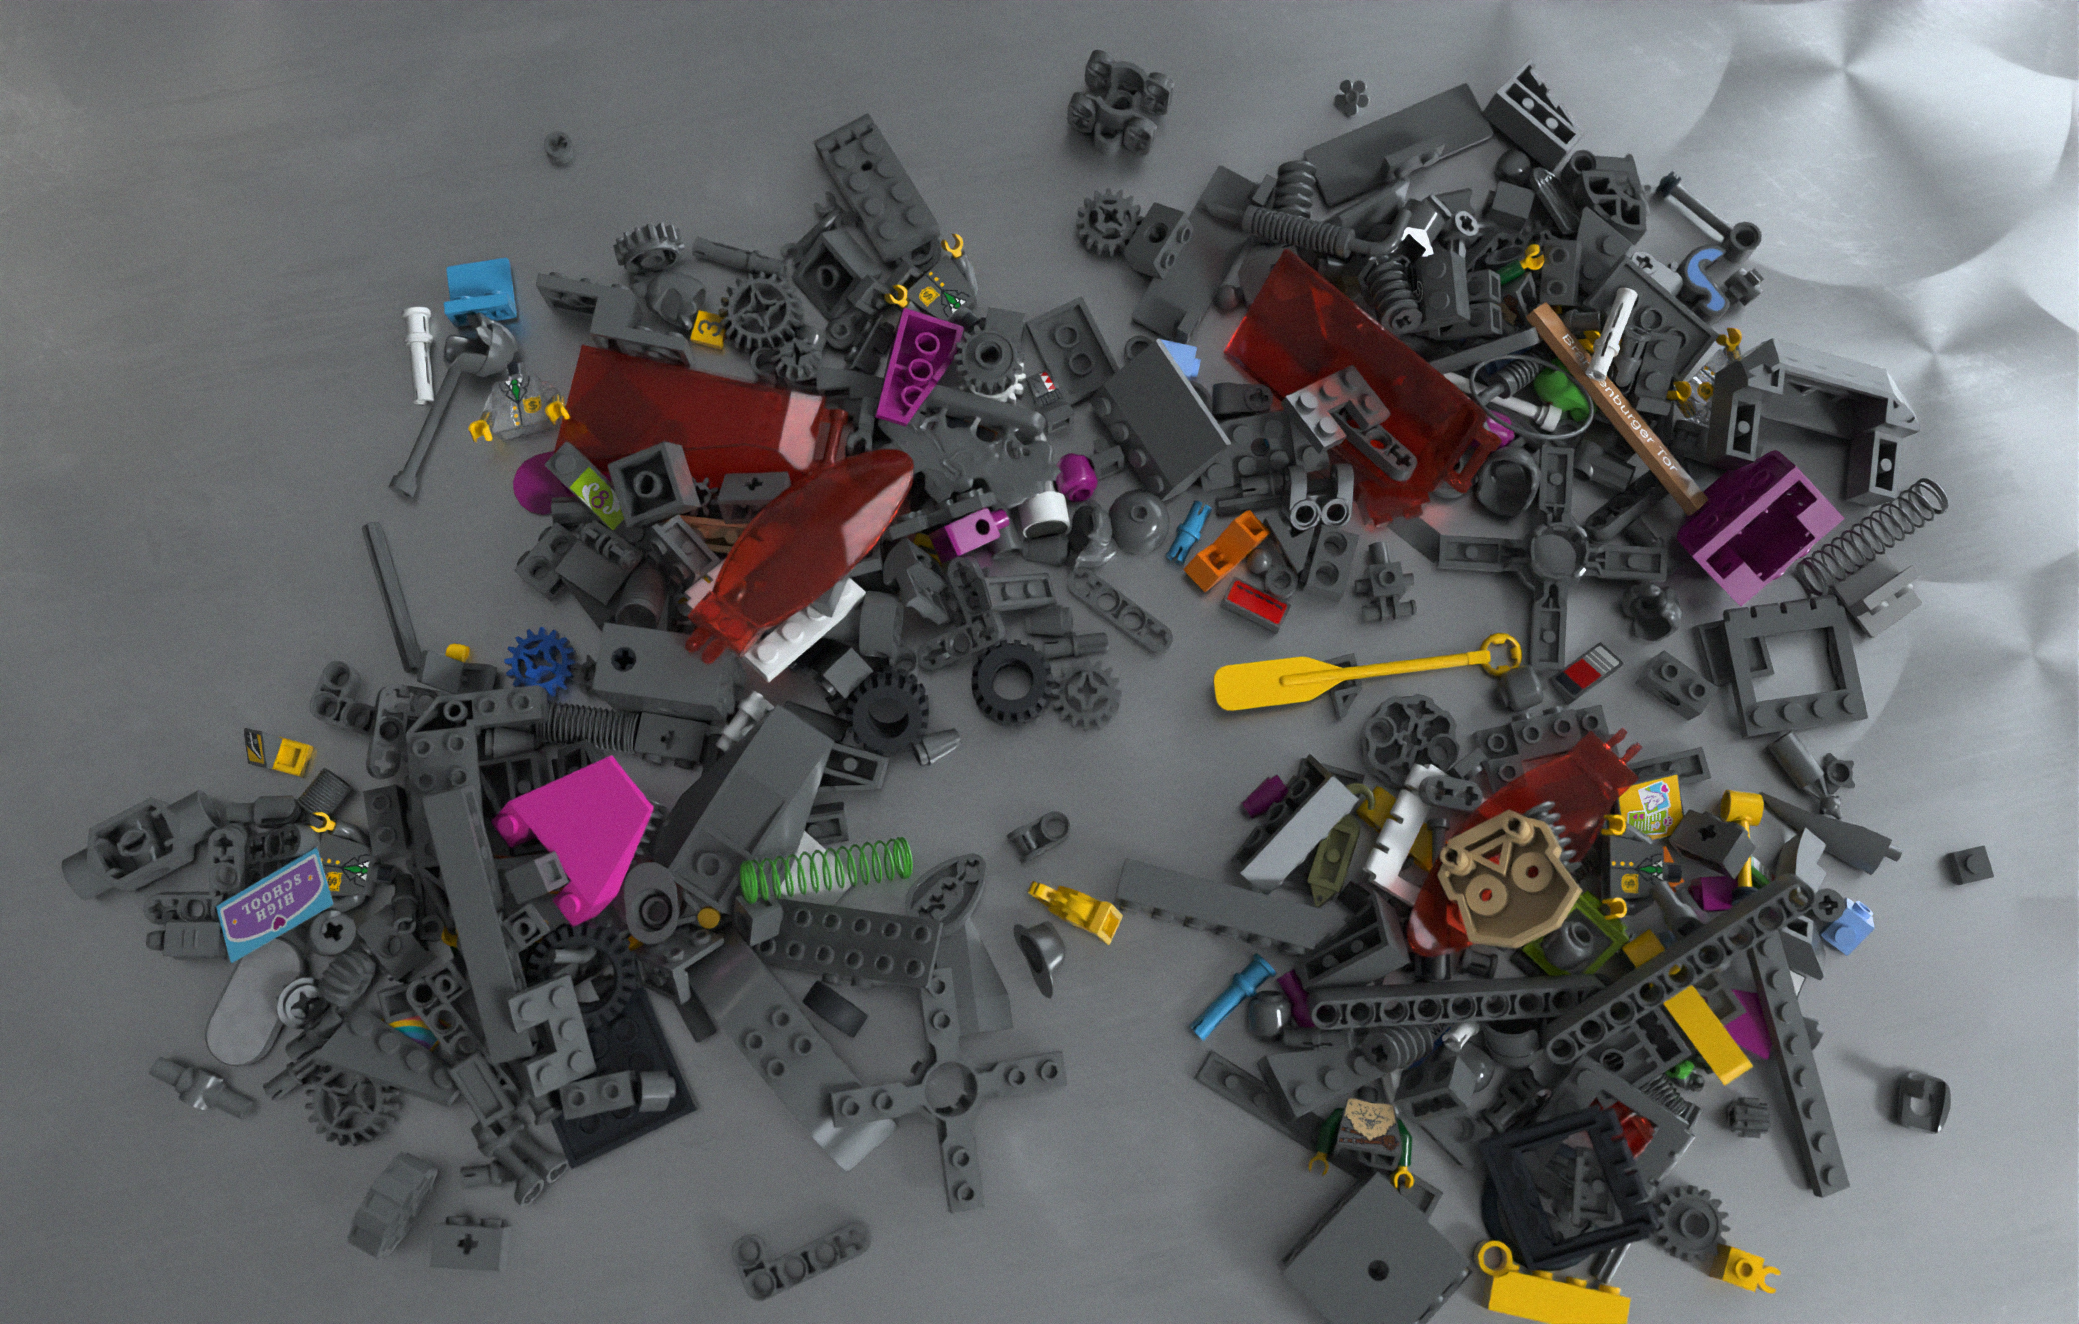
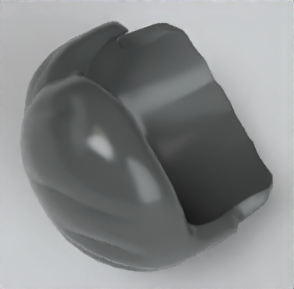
M1503 447L1497 449L1483 463L1476 493L1480 502L1490 511L1501 516L1518 515L1527 510L1536 495L1541 480L1540 468L1535 464L1533 457L1522 448Z

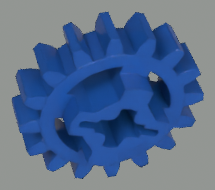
M540 627L538 635H535L528 629V638L524 640L519 636L515 637L519 645L516 648L509 646L507 650L513 654V657L504 659V663L512 667V669L506 672V675L510 679L516 678L512 685L515 688L540 685L552 697L556 696L555 688L558 686L566 690L567 686L564 681L566 678L572 679L575 677L570 672V668H575L577 663L575 660L570 659V657L577 654L576 650L573 647L566 648L570 641L566 637L559 639L560 633L554 629L548 635L544 627ZM539 644V646L529 649L530 647ZM557 648L561 653L562 665L556 660ZM531 659H534L536 661H544L545 659L547 663H549L552 667H549L547 665L536 666V664ZM521 661L525 663L527 668L525 672L526 678L521 670ZM555 676L550 681L543 683L545 679Z

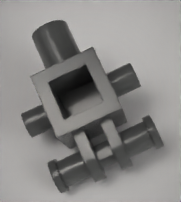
M1376 542L1368 545L1372 565H1369L1365 570L1364 579L1355 580V590L1357 593L1367 591L1368 603H1376V606H1362L1363 621L1367 622L1370 619L1379 618L1380 622L1387 621L1388 616L1398 620L1401 619V615H1416L1417 607L1414 599L1409 602H1399L1406 593L1405 586L1414 585L1413 573L1403 574L1401 561L1391 563L1388 542Z

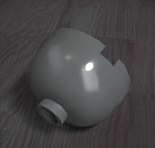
M1141 489L1127 491L1116 498L1108 510L1113 531L1111 537L1116 541L1118 548L1121 550L1124 549L1136 555L1150 553L1161 546L1168 534L1170 517L1167 506L1157 495L1152 494L1150 491Z

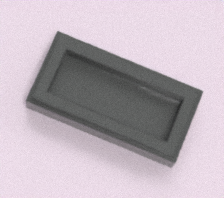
M480 1050L447 1070L483 1128L515 1108Z

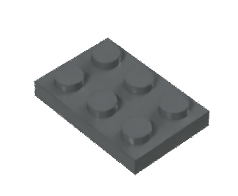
M1082 296L1026 321V328L1047 369H1051L1067 403H1070V405L1095 394L1107 380L1120 370Z

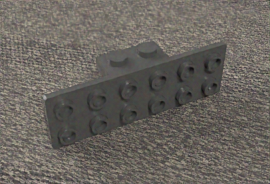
M1464 83L1305 150L1303 157L1306 162L1316 167L1317 172L1313 176L1327 204L1331 206L1392 179L1402 178L1413 170L1423 166L1428 167L1439 159L1489 139L1493 135V130L1486 117L1482 115V110L1469 85Z
M775 898L782 907L779 935L753 945V952L763 964L811 971L821 975V981L824 983L840 986L842 980L851 981L850 986L864 990H870L871 985L884 987V983L928 989L931 984L943 923L934 919L788 899L778 900Z

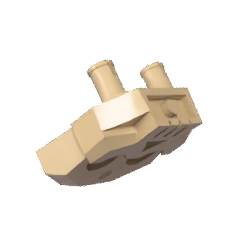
M1509 809L1448 840L1447 848L1444 847L1441 850L1440 858L1443 863L1437 876L1448 899L1458 904L1468 939L1473 944L1508 948L1521 947L1560 928L1581 894V888L1559 859L1562 849L1546 822L1527 818ZM1501 853L1499 865L1487 860ZM1537 867L1539 869L1538 876L1533 879L1529 878V869ZM1486 890L1492 891V898L1489 901L1482 900V893Z

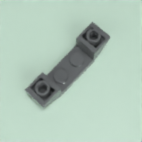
M531 902L502 922L514 938L518 953L551 930ZM460 954L425 978L444 1006L470 989L466 981L467 966L464 956Z

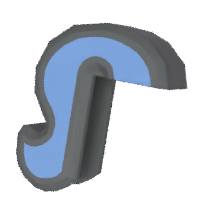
M1710 244L1702 245L1692 250L1676 270L1683 280V286L1678 295L1682 299L1696 304L1691 311L1707 325L1717 323L1727 312L1730 302L1705 272L1727 252L1718 245Z

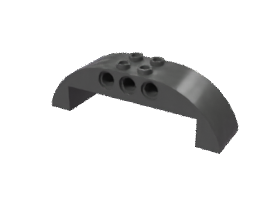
M730 922L717 932V934L723 936L725 943L684 969L689 976V983L727 1035L793 1116L832 1159L848 1172L900 1126L893 1118L837 1129L833 1127L829 1092L861 1087L863 1085L753 952L752 946L749 947L735 929L733 923Z

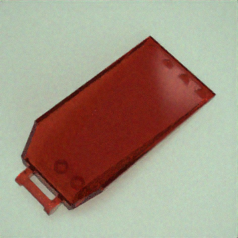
M1284 249L1223 352L1259 384L1267 386L1273 396L1280 402L1286 396L1354 365L1391 413L1386 421L1379 425L1405 446L1417 460L1412 476L1406 481H1396L1386 475L1346 438L1342 443L1334 446L1335 449L1382 489L1391 488L1433 492L1445 481L1456 491L1466 493L1472 485L1471 479L1490 452L1492 450L1495 451L1502 442L1498 435L1483 427L1489 416L1478 405L1290 249ZM1347 421L1349 426L1353 428H1360L1356 421ZM1475 438L1481 444L1459 474L1453 468ZM1370 441L1371 445L1375 448H1385L1380 441Z
M582 345L565 407L570 418L566 420L563 416L554 454L566 441L570 442L602 474L610 475L607 464L662 442L682 445L691 477L698 483H703L706 477L711 480L709 489L714 487L721 489L725 474L788 472L794 493L797 494L807 489L810 472L830 476L836 474L838 464L835 462L843 425L847 424L849 413L842 409H826L827 396L809 391ZM821 423H831L823 459H814Z

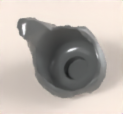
M1083 500L1076 507L1072 518L1071 531L1066 534V537L1070 538V545L1073 549V552L1067 559L1068 567L1072 572H1075L1078 567L1094 568L1104 565L1118 552V545L1111 537L1113 532L1111 519L1108 513L1095 500Z

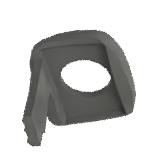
M1913 1072L1906 1074L1900 1086L1897 1110L1898 1124L1918 1132L1939 1134L1945 1125L1951 1105V1092L1947 1082L1921 1073ZM1930 1094L1934 1100L1933 1111L1925 1117L1916 1115L1911 1109V1097L1923 1100L1924 1098H1929Z

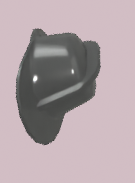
M645 862L636 865L628 873L624 882L628 929L634 938L643 943L656 944L663 942L673 934L678 924L680 909L674 878L666 867L658 863Z
M1049 921L1030 928L1016 924L1013 928L1014 936L1026 957L1037 987L1046 998H1052L1054 995L1052 974L1063 964L1065 959L1063 940Z

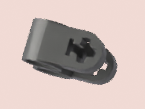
M1350 463L1332 464L1329 488L1323 489L1318 493H1307V475L1303 465L1285 467L1282 511L1295 528L1309 530L1316 525H1326L1337 529L1349 522L1352 516L1354 486L1352 465ZM1338 504L1333 512L1327 513L1331 505ZM1307 505L1306 510L1302 514L1296 515L1298 508Z

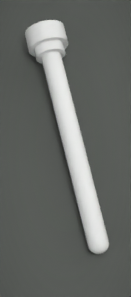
M1452 372L1440 376L1448 385L1471 394L1469 379ZM1474 381L1477 394L1488 388V386ZM1497 396L1491 400L1493 403L1536 419L1535 423L1540 424V428L1549 432L1554 431L1562 413V409L1551 404L1548 407L1545 405L1538 407L1513 396L1507 399Z

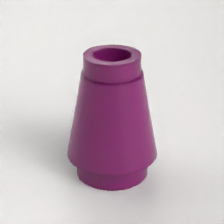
M1277 774L1272 778L1268 776L1241 803L1253 819L1257 815L1259 816L1267 812L1273 802H1281L1289 790Z

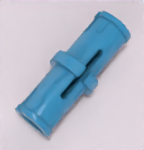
M1193 501L1184 523L1178 525L1176 529L1178 534L1165 555L1168 560L1172 561L1179 550L1180 553L1175 564L1184 565L1194 542L1199 541L1201 537L1200 530L1212 511L1211 507L1206 504L1200 515H1198V511L1203 504L1201 501Z

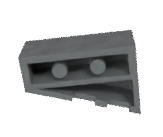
M1529 58L1495 93L1482 112V115L1552 173L1568 156L1584 134L1564 105L1556 103L1549 93L1551 90L1550 85L1547 81L1542 82L1533 70L1535 64Z

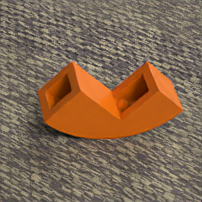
M1247 510L1235 518L1211 545L1196 554L1183 570L1204 592H1207L1237 567L1271 532L1250 510Z

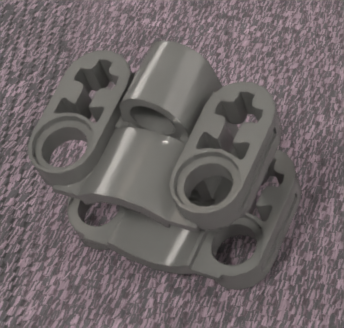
M1092 51L1085 68V84L1098 93L1107 94V97L1103 101L1100 95L1097 98L1087 93H1073L1067 112L1069 125L1084 133L1092 132L1095 129L1094 146L1102 155L1115 154L1123 142L1134 153L1140 155L1149 154L1155 141L1157 125L1137 112L1139 109H1145L1154 115H1165L1173 99L1174 82L1168 76L1158 72L1150 73L1148 76L1142 68L1134 63L1117 62L1111 54L1105 51ZM1116 107H1122V108H1124V109H1126V110H1118V109H1114V108H1116ZM1110 133L1115 137L1113 139H1105L1101 135Z

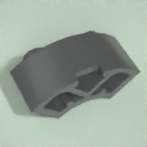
M1582 171L1572 186L1574 200L1579 210L1581 211L1587 206L1630 241L1632 245H1636L1647 231L1645 201L1633 199L1623 193L1615 181L1613 171Z

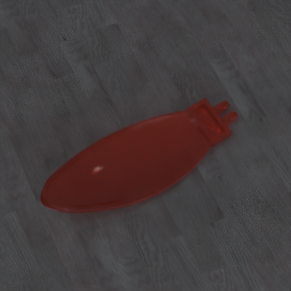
M879 449L861 453L832 463L809 474L775 497L753 518L736 540L720 569L712 592L709 591L689 613L688 618L699 628L689 637L685 643V649L690 653H695L711 636L715 640L705 648L701 655V661L706 665L716 661V658L726 648L742 659L762 636L764 631L796 614L839 582L871 550L901 508L913 483L914 462L912 457L903 451L895 449Z
M1623 727L1605 744L1592 731H1589L1564 756L1552 759L1524 773L1490 796L1459 826L1450 839L1509 809L1522 815L1534 806L1551 801L1556 805L1548 811L1549 814L1559 813L1561 816L1560 819L1553 823L1554 826L1564 825L1566 827V830L1558 835L1559 838L1569 837L1571 839V842L1564 847V850H1576L1577 853L1569 861L1570 863L1581 862L1606 821V818H1603L1604 815H1609L1613 803L1639 779L1626 763L1643 747L1638 742L1632 744L1618 758L1610 749L1626 737L1628 732ZM1501 853L1487 860L1499 865ZM1440 854L1429 870L1417 895L1410 914L1407 930L1408 942L1412 950L1419 955L1429 957L1450 954L1474 945L1468 939L1458 904L1448 899L1437 876L1443 863ZM1532 867L1529 869L1528 877L1536 878L1538 876V868ZM1486 890L1482 893L1483 901H1489L1492 898L1491 890Z

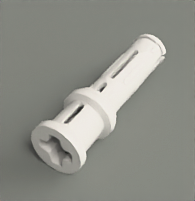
M410 307L402 310L401 314L406 322L407 335L404 336V343L409 347L413 403L416 405H430V403L434 402L429 347L433 343V336L429 334L428 323L431 311L423 307Z

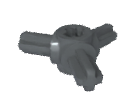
M1433 194L1422 201L1434 209L1445 221V225L1437 235L1439 244L1445 250H1452L1462 256L1464 260L1466 250L1470 248L1471 244L1477 239L1483 238L1488 232H1494L1496 226L1494 221H1489L1488 219L1475 220L1471 214L1465 211L1458 212L1456 210L1452 214Z

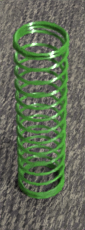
M897 837L896 839L890 838L886 844L882 840H878L874 846L870 842H865L862 848L857 844H853L849 850L845 846H840L837 852L833 848H828L824 854L816 849L812 857L807 852H803L799 858L791 853L787 860L778 855L774 863L771 859L765 857L761 865L754 859L751 861L747 860L743 861L740 867L742 892L747 903L754 904L756 902L758 886L756 873L752 863H756L760 870L761 896L765 902L768 900V887L763 871L764 863L768 861L772 866L774 894L779 900L781 897V885L776 863L778 859H781L785 865L786 890L792 898L794 895V884L788 864L790 858L794 857L798 863L797 877L801 894L805 895L807 884L801 860L803 855H807L810 859L811 885L813 891L818 893L820 886L819 877L814 862L816 853H819L823 858L822 873L824 885L830 892L832 889V876L826 859L829 851H832L835 855L836 881L838 887L843 889L845 878L843 866L839 858L841 849H844L848 854V877L850 884L855 887L857 885V871L851 855L854 847H857L860 851V874L863 883L868 885L870 873L868 862L863 852L866 845L872 848L873 875L876 882L880 883L882 880V867L876 851L879 843L885 847V872L887 878L892 881L895 872L893 859L888 848L891 841L894 842L893 858L897 873L902 879H908L911 876L913 866L911 850L904 837ZM900 842L902 843V846L904 848L905 856L900 846ZM899 851L902 857L904 871L901 866ZM887 854L891 865V877L888 871ZM875 857L879 869V880L875 869ZM863 860L866 868V880L863 873ZM850 861L854 873V883L851 876ZM838 864H839V868H840L842 883H840V880H839ZM826 868H827V873H828L829 886H828V884H827V879H826ZM813 870L816 878V887L814 883ZM801 874H802L803 887H804V889L802 888ZM788 876H789V880H790L791 892H790V888H789Z

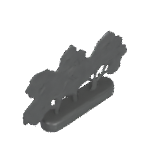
M936 384L923 402V405L928 410L936 412V414L926 417L920 414L918 410L906 427L882 419L878 421V426L891 439V443L882 445L878 451L873 453L872 457L877 464V471L883 476L901 479L920 471L923 472L925 475L924 489L938 504L950 498L953 492L961 493L972 488L973 479L984 478L989 491H994L996 500L1004 507L1010 509L1022 504L1027 498H1034L1038 494L1043 493L1046 482L1056 480L1057 475L1061 473V470L1053 463L1055 450L1049 442L1040 440L1024 445L1015 437V434L1030 438L1041 435L1046 420L1040 413L1031 409ZM945 415L969 421L970 424L965 428L947 427ZM929 422H935L932 430H927L926 428ZM978 424L1003 430L1002 438L993 442L979 439L976 435ZM1001 442L1002 449L995 450L994 446ZM1007 442H1011L1010 447L1016 446L1019 456L1017 459L1011 458L1007 453ZM1023 448L1029 450L1028 456H1024Z

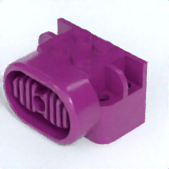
M1774 450L1766 453L1761 458H1755V462L1737 470H1727L1705 489L1703 493L1709 500L1690 516L1686 514L1685 524L1678 531L1676 538L1704 570L1742 607L1772 580L1781 577L1785 573L1786 568L1794 561L1807 555L1814 544L1845 518L1795 464L1780 451Z

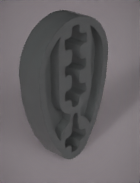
M973 853L944 861L924 873L908 890L905 901L907 915L920 918V912L929 913L932 910L931 901L939 902L943 899L942 890L944 888L947 890L955 888L956 897L953 899L949 896L946 897L943 901L944 909L941 911L936 908L932 911L931 915L932 919L943 923L941 937L949 936L958 931L972 915L984 891L987 876L984 859ZM977 864L979 874L974 875L971 873L964 878L967 874L965 867L967 865L974 867Z

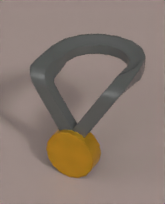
M683 887L681 892L683 901L679 911L677 926L698 921L704 928H714L720 921V912L712 906L702 908L691 896V892ZM688 904L697 913L683 917Z

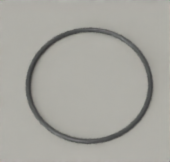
M1505 354L1487 361H1481L1471 372L1469 387L1476 404L1492 420L1513 432L1537 439L1560 440L1582 433L1592 422L1594 406L1587 390L1571 374L1552 363L1526 355ZM1502 359L1531 361L1547 366L1555 371H1560L1585 396L1589 406L1588 419L1579 429L1561 435L1537 434L1522 430L1501 420L1484 406L1475 391V375L1487 363Z

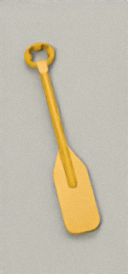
M1495 633L1489 635L1482 642L1479 651L1345 668L1302 656L1226 665L1220 667L1213 676L1214 693L1220 708L1234 711L1310 701L1345 680L1481 664L1487 673L1495 677H1501L1502 673L1520 666L1522 662V649L1514 637L1506 633ZM1505 641L1509 642L1512 646L1510 649L1511 659H1514L1512 666L1504 665L1497 666L1496 669L1492 668L1489 664L1491 658L1490 651L1487 650L1488 645L1491 642L1494 645L1504 644Z

